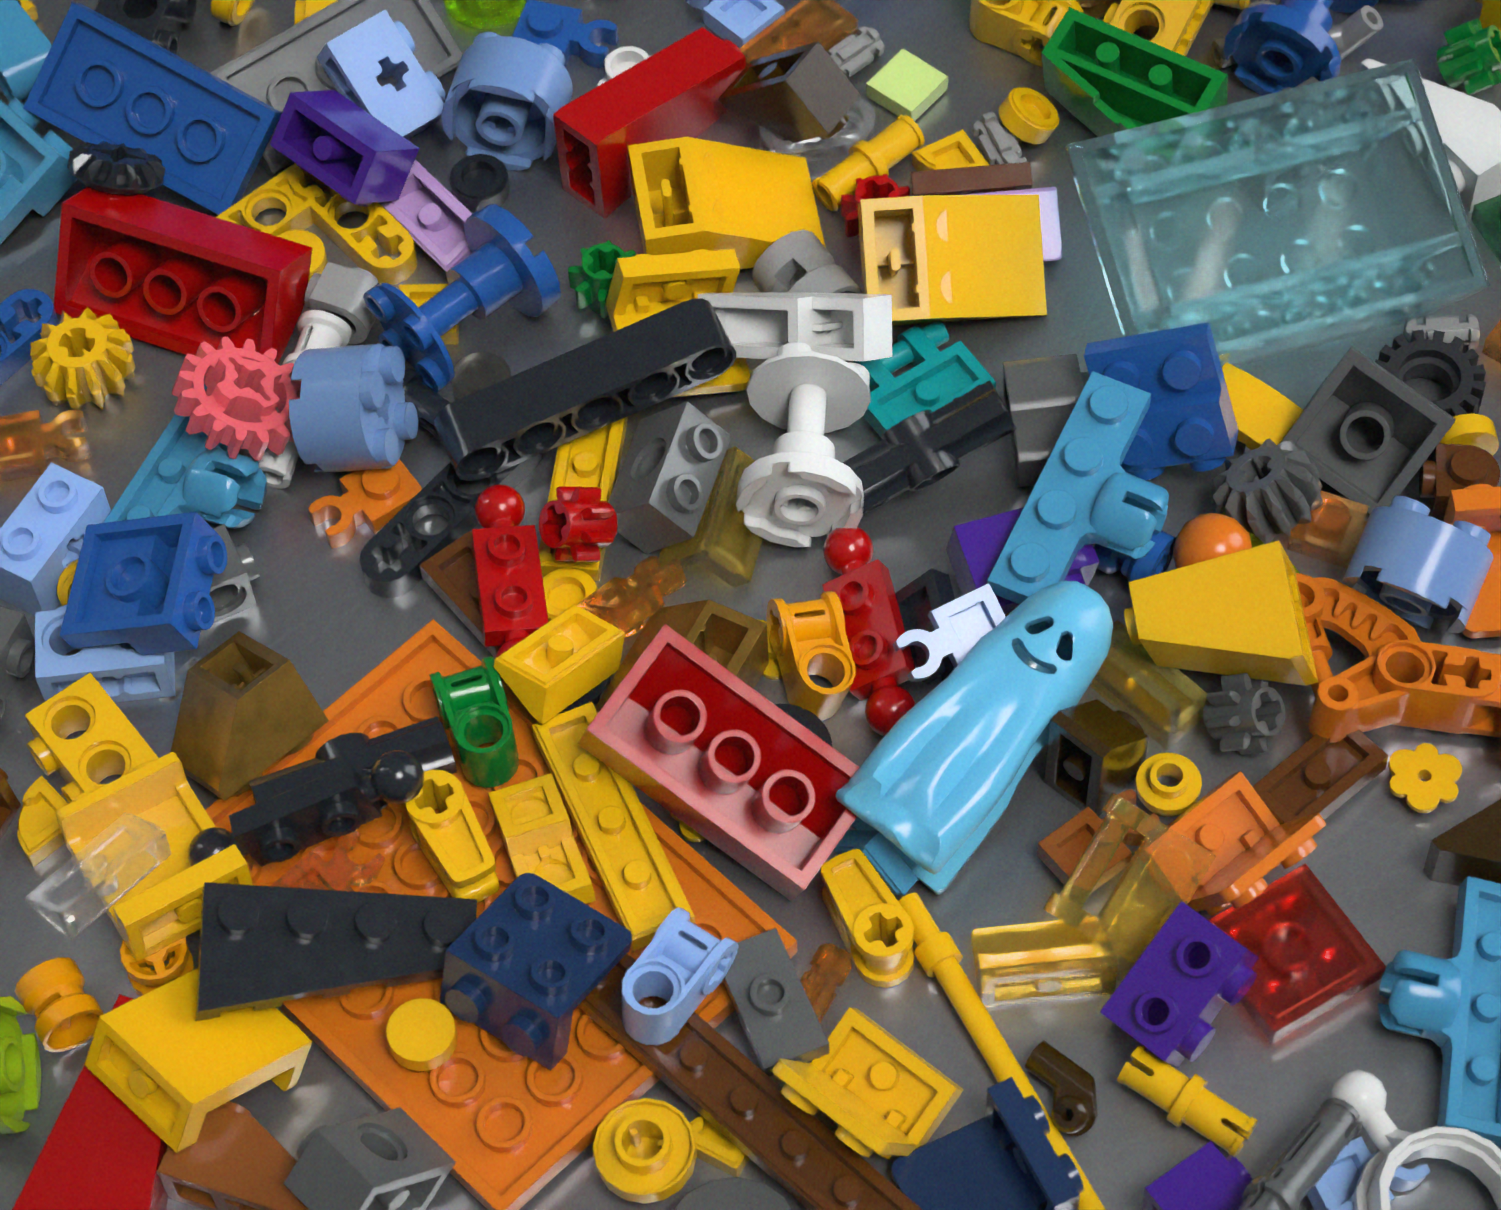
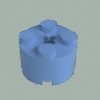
M493 32L479 33L475 37L473 44L465 50L460 59L442 110V125L449 139L453 142L454 136H456L468 147L465 154L467 156L487 154L498 158L504 163L507 171L528 169L533 160L543 156L544 161L549 158L556 146L553 114L571 101L573 93L572 80L564 66L565 56L561 50L550 44L537 45L525 39L500 36Z
M367 344L307 349L298 356L292 370L291 380L302 379L300 399L289 400L290 425L295 446L301 459L305 464H317L315 472L328 473L391 468L400 459L405 440L416 437L418 432V415L415 405L412 402H405V389L402 388L405 375V360L400 347Z
M1395 495L1389 507L1381 506L1372 509L1342 583L1351 588L1358 583L1366 589L1365 595L1384 605L1407 623L1430 629L1433 619L1437 618L1450 621L1446 632H1462L1466 627L1494 559L1492 552L1487 547L1491 535L1483 528L1469 522L1458 520L1454 521L1452 526L1428 516L1430 509L1423 503L1409 497Z

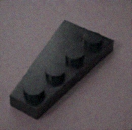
M204 882L195 1021L220 1017L221 1012L253 1007V1010L257 1011L283 1006V1002L287 1000L321 994L323 999L350 994L351 989L383 983L386 987L443 978L446 949L477 919V899Z

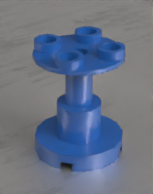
M1280 0L1278 5L1258 4L1246 8L1234 20L1225 36L1223 50L1228 62L1231 55H1233L1234 60L1239 64L1235 75L1244 85L1260 96L1270 100L1281 90L1295 88L1313 76L1330 91L1339 75L1342 59L1336 42L1328 34L1333 22L1328 10L1355 13L1365 5L1374 7L1379 0Z
M489 204L467 218L464 224V232L471 254L447 271L446 275L449 285L418 307L401 290L389 283H378L363 295L367 307L380 321L381 326L385 330L378 335L379 343L385 346L400 347L404 360H407L416 372L423 376V383L437 393L450 384L455 376L453 362L444 342L440 338L442 335L469 315H473L479 320L486 319L507 302L516 310L529 317H539L549 307L559 301L561 297L559 279L545 251L543 250L534 256L525 244L534 236L513 214L496 204Z

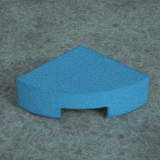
M847 830L833 850L839 855L853 849H860L893 894L905 895L919 880L887 839L878 831Z

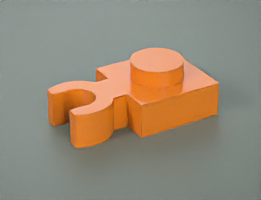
M399 459L391 468L352 471L339 479L343 493L342 496L329 495L321 497L309 506L308 511L314 526H318L328 519L340 520L337 524L325 530L327 542L331 549L347 544L354 537L356 528L363 523H366L371 531L377 534L423 488Z

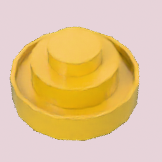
M650 1098L626 1101L610 1111L598 1126L593 1143L597 1171L607 1188L624 1200L643 1204L665 1200L680 1191L692 1176L697 1159L693 1128L684 1114L666 1101Z

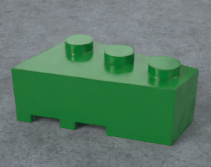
M1069 7L1041 52L1045 90L1173 203L1228 111V74Z

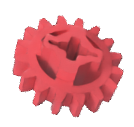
M222 337L217 350L207 342H202L196 355L187 354L172 388V395L178 397L174 408L175 415L190 416L185 431L189 435L204 432L208 436L205 448L209 450L215 448L219 443L226 445L229 458L236 459L241 449H248L253 459L259 461L262 459L267 447L273 453L280 455L284 452L288 441L295 443L290 425L289 400L300 399L301 381L291 380L294 363L280 366L275 362L277 356L276 349L270 348L264 354L255 352V344L251 339H247L242 348H235L233 342L228 337Z

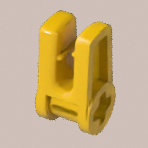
M432 769L425 771L424 784L421 791L414 799L405 803L408 816L410 817L409 824L413 839L417 842L453 898L477 899V903L481 902L500 889L499 880L495 872V858L461 782L453 774L444 770ZM438 808L441 813L436 814L434 809Z
M860 849L847 851L828 860L821 867V878L825 884L822 889L823 902L854 963L858 975L866 983L875 987L889 988L901 984L909 977L914 968L915 954L912 946L914 926L911 917L906 913Z

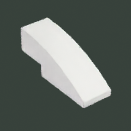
M794 292L698 294V299L708 300L713 306L737 352V358L769 359L776 357L779 347L790 342L807 344L814 352L836 356L846 361H870L892 357V295Z

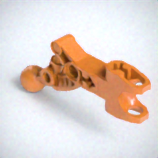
M1220 513L1200 514L1185 522L1173 542L1175 567L1177 569L1252 548L1250 534L1235 518ZM1296 573L1318 683L1310 684L1315 701L1309 717L1308 728L1313 736L1318 734L1321 737L1330 739L1329 743H1336L1345 738L1349 733L1358 730L1366 732L1392 724L1456 734H1477L1501 738L1500 654L1486 653L1471 648L1421 642L1413 626L1367 595L1331 578H1312L1302 573ZM1324 628L1335 631L1357 647L1365 656V660L1333 676L1328 663L1332 656V648Z

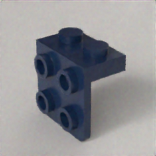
M533 873L521 874L446 949L440 1003L447 1006L459 1019L474 1023L504 1041L516 1054L530 1057L549 1070H552L567 1054L573 1010L628 953L631 947L632 934L627 928Z
M1012 1077L987 1088L985 1117L914 1150L909 1156L897 1158L891 1168L892 1179L896 1187L922 1210H1078L1080 1193L1084 1192L1081 1176L1072 1159L1066 1153L1057 1156L1046 1137V1134L1050 1133V1127L1041 1105L1033 1095L1024 1098Z

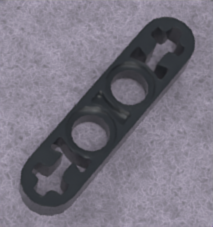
M543 453L489 476L488 478L491 482L488 487L503 484L515 488L537 467L542 460ZM451 462L375 534L362 549L359 560L365 585L373 594L382 598H396L405 595L423 579L420 564L467 532L472 531L479 524L475 515V503L481 492L466 494L457 488V484L461 479L456 474ZM430 514H439L446 517L449 521L445 530L435 535H424L415 529L417 522ZM402 539H405L408 543V546L405 549L403 546ZM397 560H400L401 569L398 571L388 567L381 573L379 572L378 564L384 561L386 564L392 565Z

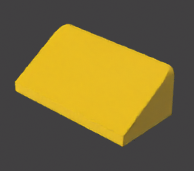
M574 604L495 658L494 668L528 712L538 722L544 724L619 669L625 632Z

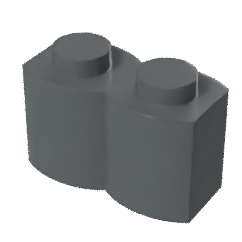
M1077 354L1003 362L1005 407L1017 430L1010 433L1019 487L1034 486L1090 377L1088 372L1080 371Z

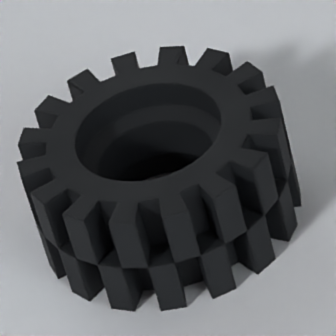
M1423 329L1412 331L1409 343L1404 335L1401 334L1393 338L1392 347L1385 344L1380 350L1378 360H1375V362L1401 381L1406 382L1415 378H1428L1444 385L1450 391L1449 397L1431 402L1452 417L1469 413L1479 414L1486 382H1484L1486 371L1484 364L1477 365L1479 355L1473 348L1464 354L1462 353L1465 342L1455 336L1449 345L1443 342L1445 332L1434 330L1432 340H1425Z

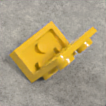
M698 249L687 253L663 255L638 254L632 257L617 258L605 303L613 331L615 332L681 302L698 299V294L733 293L741 268L735 249L712 251ZM736 357L733 365L725 373L673 397L734 392L746 389L751 377L746 358Z
M852 1007L848 1008L827 1038L829 1054L816 1058L811 1063L779 1058L772 1069V1072L786 1083L780 1091L784 1097L808 1114L815 1116L818 1110L824 1112L839 1124L835 1135L848 1147L867 1158L873 1152L885 1159H890L892 1155L909 1156L914 1150L926 1145L964 1090L860 1010Z

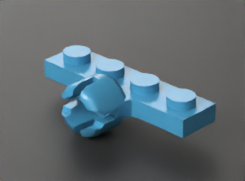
M1092 371L987 580V584H990L995 595L1021 604L1040 589L1064 581L1078 551L1087 544H1098L1133 559L1145 557L1156 543L1150 540L1152 535H1158L1161 532L1166 520L1169 494L1162 486L1126 473L1121 464L1150 407L1151 393Z
M174 415L103 523L197 512L206 522L220 526L225 524L227 528H241L252 523L255 519V514L234 509L233 507L237 504L255 510L261 509L267 492V478L261 468H258V461L251 457L238 454L236 459L229 458L227 446L221 443L212 450L205 448L208 436L204 432L189 435L185 431L190 416Z
M1467 876L1458 887L1452 958L1443 959L1405 949L1397 952L1393 961L1388 963L1382 976L1379 995L1388 999L1389 1005L1378 1003L1379 1021L1388 1030L1430 1039L1441 1047L1443 1066L1437 1126L1466 1129L1492 1141L1501 1149V884Z

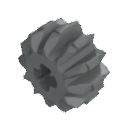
M1269 438L1259 448L1253 450L1245 446L1244 454L1238 459L1225 460L1226 471L1219 473L1212 479L1216 490L1213 498L1217 504L1215 506L1217 513L1235 518L1249 532L1251 541L1259 538L1264 544L1270 543L1276 535L1282 533L1291 537V529L1298 524L1311 523L1310 511L1317 509L1323 504L1320 494L1322 484L1319 480L1321 475L1313 459H1308L1305 451L1298 449L1292 440L1283 441L1276 445Z

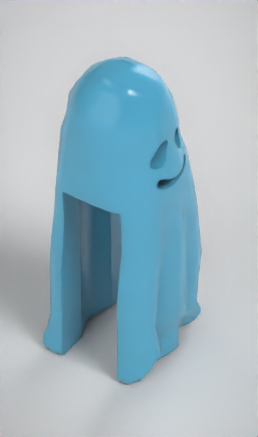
M1060 581L1042 588L1029 596L995 628L981 637L953 672L895 723L865 759L849 782L837 791V801L857 816L850 827L855 830H875L880 832L917 878L935 895H940L946 891L1007 809L1018 784L1032 761L1048 744L1051 718L1059 710L1078 705L1106 659L1111 646L1113 621L1110 609L1100 594L1077 581Z

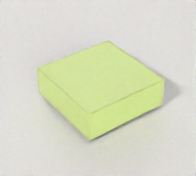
M904 48L866 83V96L893 114L897 116L908 115L914 121L948 90L947 75Z

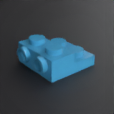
M16 97L8 105L0 99V245L31 209H34L44 217L78 179L68 170L69 154L73 148L51 129L44 137L40 135L35 128L42 120L23 109L24 104Z

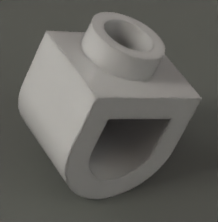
M327 262L322 274L314 273L311 277L305 293V306L310 308V310H322L342 318L349 324L352 330L349 344H360L366 340L376 320V317L367 307L363 295L379 282L372 273L358 267L348 268Z

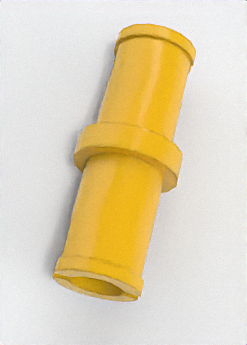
M908 115L898 116L893 123L869 141L860 140L849 148V156L821 177L814 179L812 187L815 195L830 211L839 210L841 208L842 195L850 194L855 196L857 178L865 179L875 175H889L888 170L914 150L921 148L925 143L922 130Z
M1139 1044L1131 1054V1058H1133L1131 1064L1129 1062L1125 1063L1117 1078V1082L1122 1085L1125 1084L1168 1112L1166 1120L1173 1125L1180 1127L1185 1123L1229 1152V1155L1236 1157L1244 1146L1243 1141L1249 1139L1258 1120L1254 1117H1249L1206 1089L1208 1081L1195 1074L1192 1078H1189L1146 1050L1145 1046Z

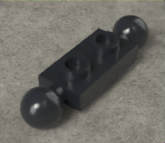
M401 750L389 751L381 755L373 764L371 773L364 777L351 764L229 815L232 833L219 827L200 831L189 845V864L193 866L234 844L243 857L250 854L261 867L272 862H282L291 859L300 850L331 837L348 835L356 831L360 825L381 817L382 812L379 799L391 804H403L414 799L424 784L423 767L414 755Z

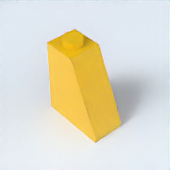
M1279 540L1128 582L1133 607L1124 609L1126 628L1134 646L1142 644L1156 666L1222 675L1247 673L1252 679L1303 686L1318 683L1295 568Z

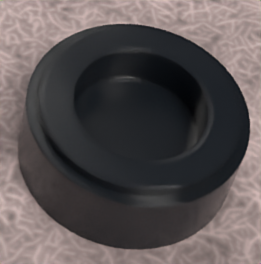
M487 154L470 155L457 162L451 170L450 186L452 195L472 213L480 211L489 204L501 206L509 196L510 184L507 168L501 160Z

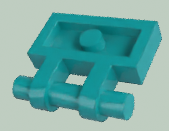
M934 321L922 329L913 326L899 334L897 337L898 342L892 345V357L852 362L861 364L869 371L871 402L863 417L881 438L888 429L902 420L924 410L934 412L952 402L955 398L968 393L976 386L982 385L989 380L996 389L995 379L961 340L941 352L938 350L937 347L949 341L948 331L941 321ZM909 363L915 366L896 378L892 375V373Z

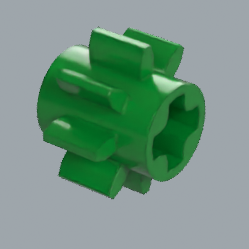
M1477 18L1444 31L1448 44L1438 48L1436 57L1439 70L1450 87L1457 88L1465 85L1467 94L1472 95L1501 83V73L1499 72L1501 69V31L1496 26L1491 25L1482 29L1480 19Z
M608 240L606 243L596 244L589 249L581 248L582 266L568 267L570 288L575 290L577 307L582 309L589 306L592 311L600 314L601 318H606L608 315L605 303L617 258L636 255L633 249L624 252L619 246L612 244Z

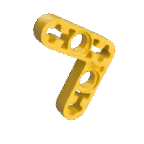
M296 163L216 216V218L274 236L290 230H305L315 224L359 268L372 273L379 283L399 284L407 280L417 267V256L412 236L378 202L372 203L370 206L355 205L342 198L338 192L329 186L328 190L331 199L327 201L326 194L318 186L313 184L307 187V184L313 181L319 185L325 183L302 170ZM269 208H277L286 212L285 217L274 225H261L255 221L256 216L261 211ZM359 211L369 216L368 220L358 228L348 229L337 224L339 218L348 212ZM379 238L380 246L391 255L399 252L400 256L394 260L387 255L379 258L377 245L374 241Z

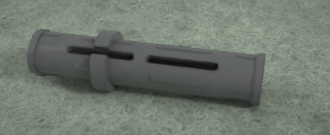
M1338 1098L1325 1100L1311 1121L1295 1137L1269 1172L1264 1176L1254 1178L1248 1184L1243 1193L1244 1201L1237 1210H1300L1303 1198L1326 1173L1345 1146L1360 1132L1362 1122L1355 1121L1360 1117L1355 1108Z

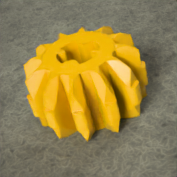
M87 307L79 318H72L62 311L61 323L57 326L42 323L40 333L42 339L30 343V356L33 361L31 372L36 385L40 386L41 391L46 392L48 399L53 402L55 407L69 402L70 407L78 414L86 402H93L103 410L106 395L124 397V381L135 377V363L132 355L134 348L129 334H126L124 329H119L118 322L113 319L111 314L96 318L95 313Z

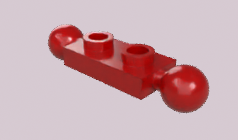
M503 484L490 486L478 496L475 503V515L483 528L472 529V551L484 647L501 646L495 658L549 622L535 525L519 526L525 515L524 500L518 491ZM500 676L501 681H502L505 685H507V683H506V682L503 680V678Z
M859 527L857 529L836 528L827 536L823 546V554L827 565L836 573L841 574V576L822 584L824 592H836L842 605L845 631L856 668V675L849 691L860 701L868 698L865 706L866 720L873 731L885 736L895 723L916 705L911 694L897 686L909 680L908 674L915 669L910 646L897 652L893 647L894 642L905 633V628L889 569L878 559L871 562L874 548L870 536Z

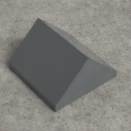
M1351 346L1319 386L1281 442L1292 440L1298 449L1305 451L1308 459H1313L1321 475L1319 477L1321 480L1370 514L1372 509L1376 507H1389L1393 496H1399L1456 419Z

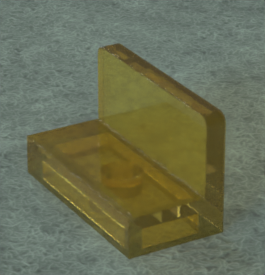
M736 446L726 450L694 538L662 548L657 563L658 568L669 574L699 563L733 588L751 582L763 538L752 533L745 526L744 512L740 510L738 513L736 498L741 475L745 468L755 462L754 459Z
M1119 620L1113 623L1109 653L1089 686L1116 709L1131 715L1141 725L1146 734L1168 751L1203 718L1207 693L1177 668L1156 666L1142 644L1137 646L1132 644L1126 626Z
M1099 916L979 928L971 932V946L978 995L985 1007L1112 995L1115 991L1118 972L1114 940L1107 941L1105 923L1103 918Z

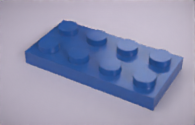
M74 2L70 5L23 106V109L86 143L99 144L102 141L116 145L124 143L127 147L143 148L147 154L156 155L162 160V166L165 168L163 185L218 215L241 200L282 114L281 111L87 6Z

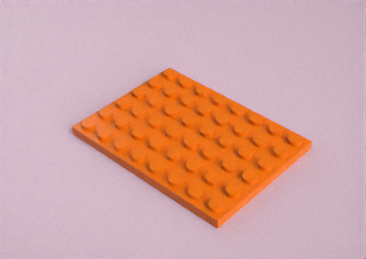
M432 619L323 711L329 721L314 732V736L307 746L294 754L282 756L264 770L262 776L314 759L316 752L323 744L339 735L363 733L372 739L436 716L443 725L429 674L440 672L445 677L479 667L482 662ZM503 682L502 685L512 719L519 756V766L516 774L508 782L500 786L486 788L476 786L467 780L461 770L449 730H445L457 768V773L453 775L461 782L492 851L496 863L495 872L499 880L500 889L495 894L477 903V918L516 880L488 793L550 773L533 737L532 725L538 723V721L528 712L510 687ZM484 743L477 747L487 748L495 745L496 743ZM249 789L242 794L232 795L225 801L221 798L217 799L206 809V812L216 827L226 829L232 833L229 815L256 803L252 791ZM388 803L381 810V817L360 825L356 831L348 835L331 837L300 850L296 856L286 861L272 862L261 867L250 854L243 857L247 862L252 883L256 886L453 898L417 842L413 839L409 824L410 817L408 816L405 803ZM641 803L691 907L697 926L719 940L729 937L737 943L776 928L790 959L798 952L797 940ZM565 806L574 839L591 879L596 901L586 905L620 924ZM438 808L434 809L436 814L441 813ZM647 946L633 951L630 947L628 954L634 960H637ZM443 978L386 987L383 983L351 989L350 994L323 999L321 994L287 1000L283 1002V1006H279L296 1025L385 1111L401 1107L456 1161L450 1174L487 1210H520L595 1140L598 1126L610 1111L626 1101L641 1098L660 1080L578 1006L573 1010L567 1054L552 1070H549L530 1057L516 1054L504 1041L474 1023L459 1019L447 1006L445 1007L453 1016L458 1037L457 1046L452 1056L443 1065L432 1070L414 1071L405 1068L396 1061L389 1047L386 1034L389 1018L400 1005L413 999L427 998L440 1002ZM722 981L713 992L703 999L694 1011L714 1029L735 1010Z

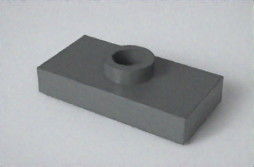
M774 928L738 942L737 955L722 982L762 1071L769 1077L775 1075L772 1069L779 1058L809 1062L829 1054V1042L777 929Z

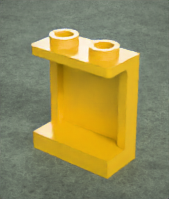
M170 752L156 760L143 762L130 773L97 790L87 791L78 795L69 804L56 811V817L68 850L136 962L200 929L204 882L253 885L247 862L235 844L190 866L188 848L192 839L200 831L216 826L190 787L182 763L175 752Z
M198 968L99 1016L84 1064L176 1153L197 1142L206 1114L270 1079L283 1091L296 1086L313 1042L276 1007L254 1011L253 1007L221 1012L220 1017L195 1021Z

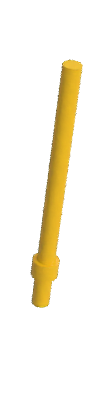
M914 892L903 896L898 902L911 917L914 926L913 939L917 944L914 954L928 977H936L998 1083L1012 1077L1024 1098L1033 1095L1037 1099L1049 1123L1050 1133L1046 1134V1137L1057 1156L1066 1153L1074 1162L1084 1185V1192L1080 1193L1078 1210H1106L959 964L963 956L948 932H940L918 893Z

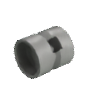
M806 230L794 231L776 240L759 257L752 271V281L760 292L863 294L862 290L841 266L835 265L834 258L812 232Z

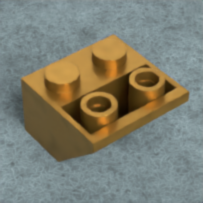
M709 599L655 608L595 709L599 713L664 624L754 689L769 664L767 624Z
M238 631L188 669L171 752L176 753L187 776L225 801L232 795H239L251 789L249 781L262 777V772L282 756L294 754L307 746L312 740L314 732L329 720L288 658Z

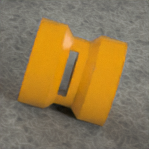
M69 957L50 959L33 967L21 977L15 988L16 996L26 1013L36 1017L34 1029L44 1049L49 1052H64L90 1040L94 1036L99 1016L104 1014L96 998L85 994L83 991L86 982L76 961Z

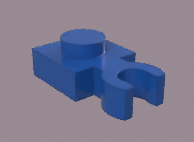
M537 0L526 1L512 37L525 39L537 45L545 43L557 47L565 56V67H567L571 55L581 57L588 66L605 68L604 60L609 55L608 47L596 44L607 43L609 45H617L618 43L617 25L613 22L594 20L584 24L581 9Z

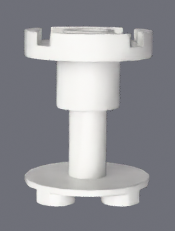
M790 342L779 347L776 357L767 359L753 370L747 384L750 406L762 419L781 429L787 430V433L776 439L772 455L759 458L745 468L738 482L737 511L738 513L740 510L744 512V524L752 533L772 543L791 547H811L812 537L828 536L836 528L857 529L863 517L864 492L862 481L849 466L835 459L834 444L824 436V433L849 427L864 416L871 402L869 389L870 375L866 367L858 363H848L836 356L814 352L810 346L804 343Z

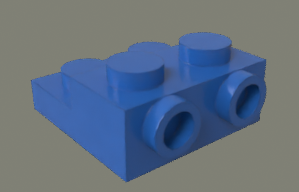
M1209 322L1086 344L1083 356L1089 376L1094 371L1151 393L1150 407L1121 464L1126 473L1147 481L1161 475L1166 466L1189 463L1192 470L1204 472L1221 466L1226 457L1234 456L1239 430Z
M197 512L87 525L59 636L72 648L129 643L141 655L197 649L201 630L210 629L214 623L215 607L209 593L214 574L222 573L227 565L228 557L224 541Z

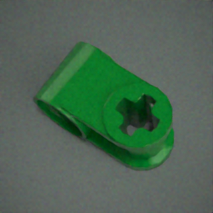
M493 656L483 658L482 664L479 667L445 677L440 672L429 674L444 728L449 730L461 770L466 779L476 786L486 788L500 786L508 782L516 774L519 766V756L506 695L500 675L494 668ZM484 743H496L495 745L487 748L477 747Z

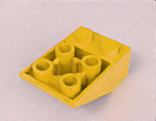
M692 137L628 145L632 193L644 254L663 255L687 253L698 249L709 251L735 249L740 269H747L755 266L759 257L771 244L794 231L806 230L812 232L825 247L806 158Z
M1039 194L922 195L860 200L858 205L863 294L892 295V326L930 324L934 321L946 323L1047 316Z

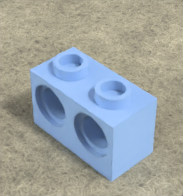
M67 605L61 606L56 610L35 612V679L44 701L90 672L115 703L176 696L174 652L141 655L135 649H128L131 646L129 643L72 648L59 636ZM82 649L80 652L74 655L64 656L66 653L72 650Z

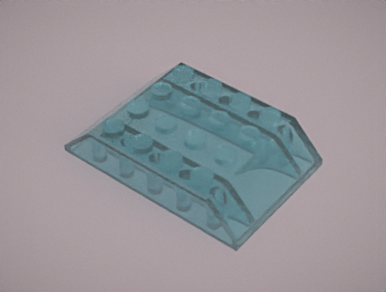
M1415 58L1068 144L1065 147L1123 337L1209 322L1221 367L1226 362L1238 367L1404 324L1409 318L1415 317L1419 319L1479 293L1490 286Z

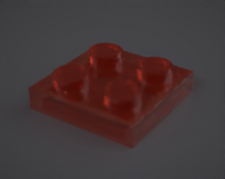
M1306 863L1269 884L1261 894L1238 909L1231 906L1209 919L1210 922L1259 957L1251 968L1257 973L1256 979L1246 995L1240 1000V1003L1271 1044L1382 979L1386 968L1382 960Z

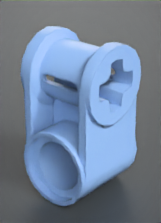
M681 907L674 909L664 919L650 944L632 967L627 970L622 980L623 1026L629 1036L645 1045H660L673 1039L703 999L721 983L737 955L739 946L736 941L729 937L719 940L690 921V913ZM648 996H658L665 999L668 1003L659 1008H647L640 1005L638 1001Z

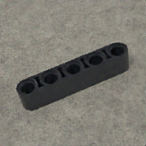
M702 298L691 299L462 397L445 406L437 414L434 420V427L458 477L466 481H477L712 380L725 373L733 365L737 352L711 303Z

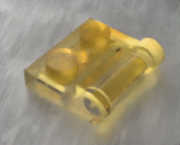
M1111 793L1102 808V811L1106 813L1104 820L1059 894L1052 892L1043 910L1130 963L1135 964L1179 903L1183 901L1188 905L1215 860L1216 855L1153 818L1127 800ZM1132 829L1143 836L1144 839L1096 918L1083 910L1082 907L1128 830Z

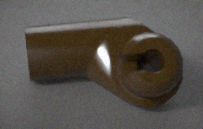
M1042 1041L1028 1057L1025 1068L1052 1087L1053 1110H1051V1119L1056 1128L1069 1136L1085 1134L1092 1128L1098 1116L1094 1077L1049 1043Z

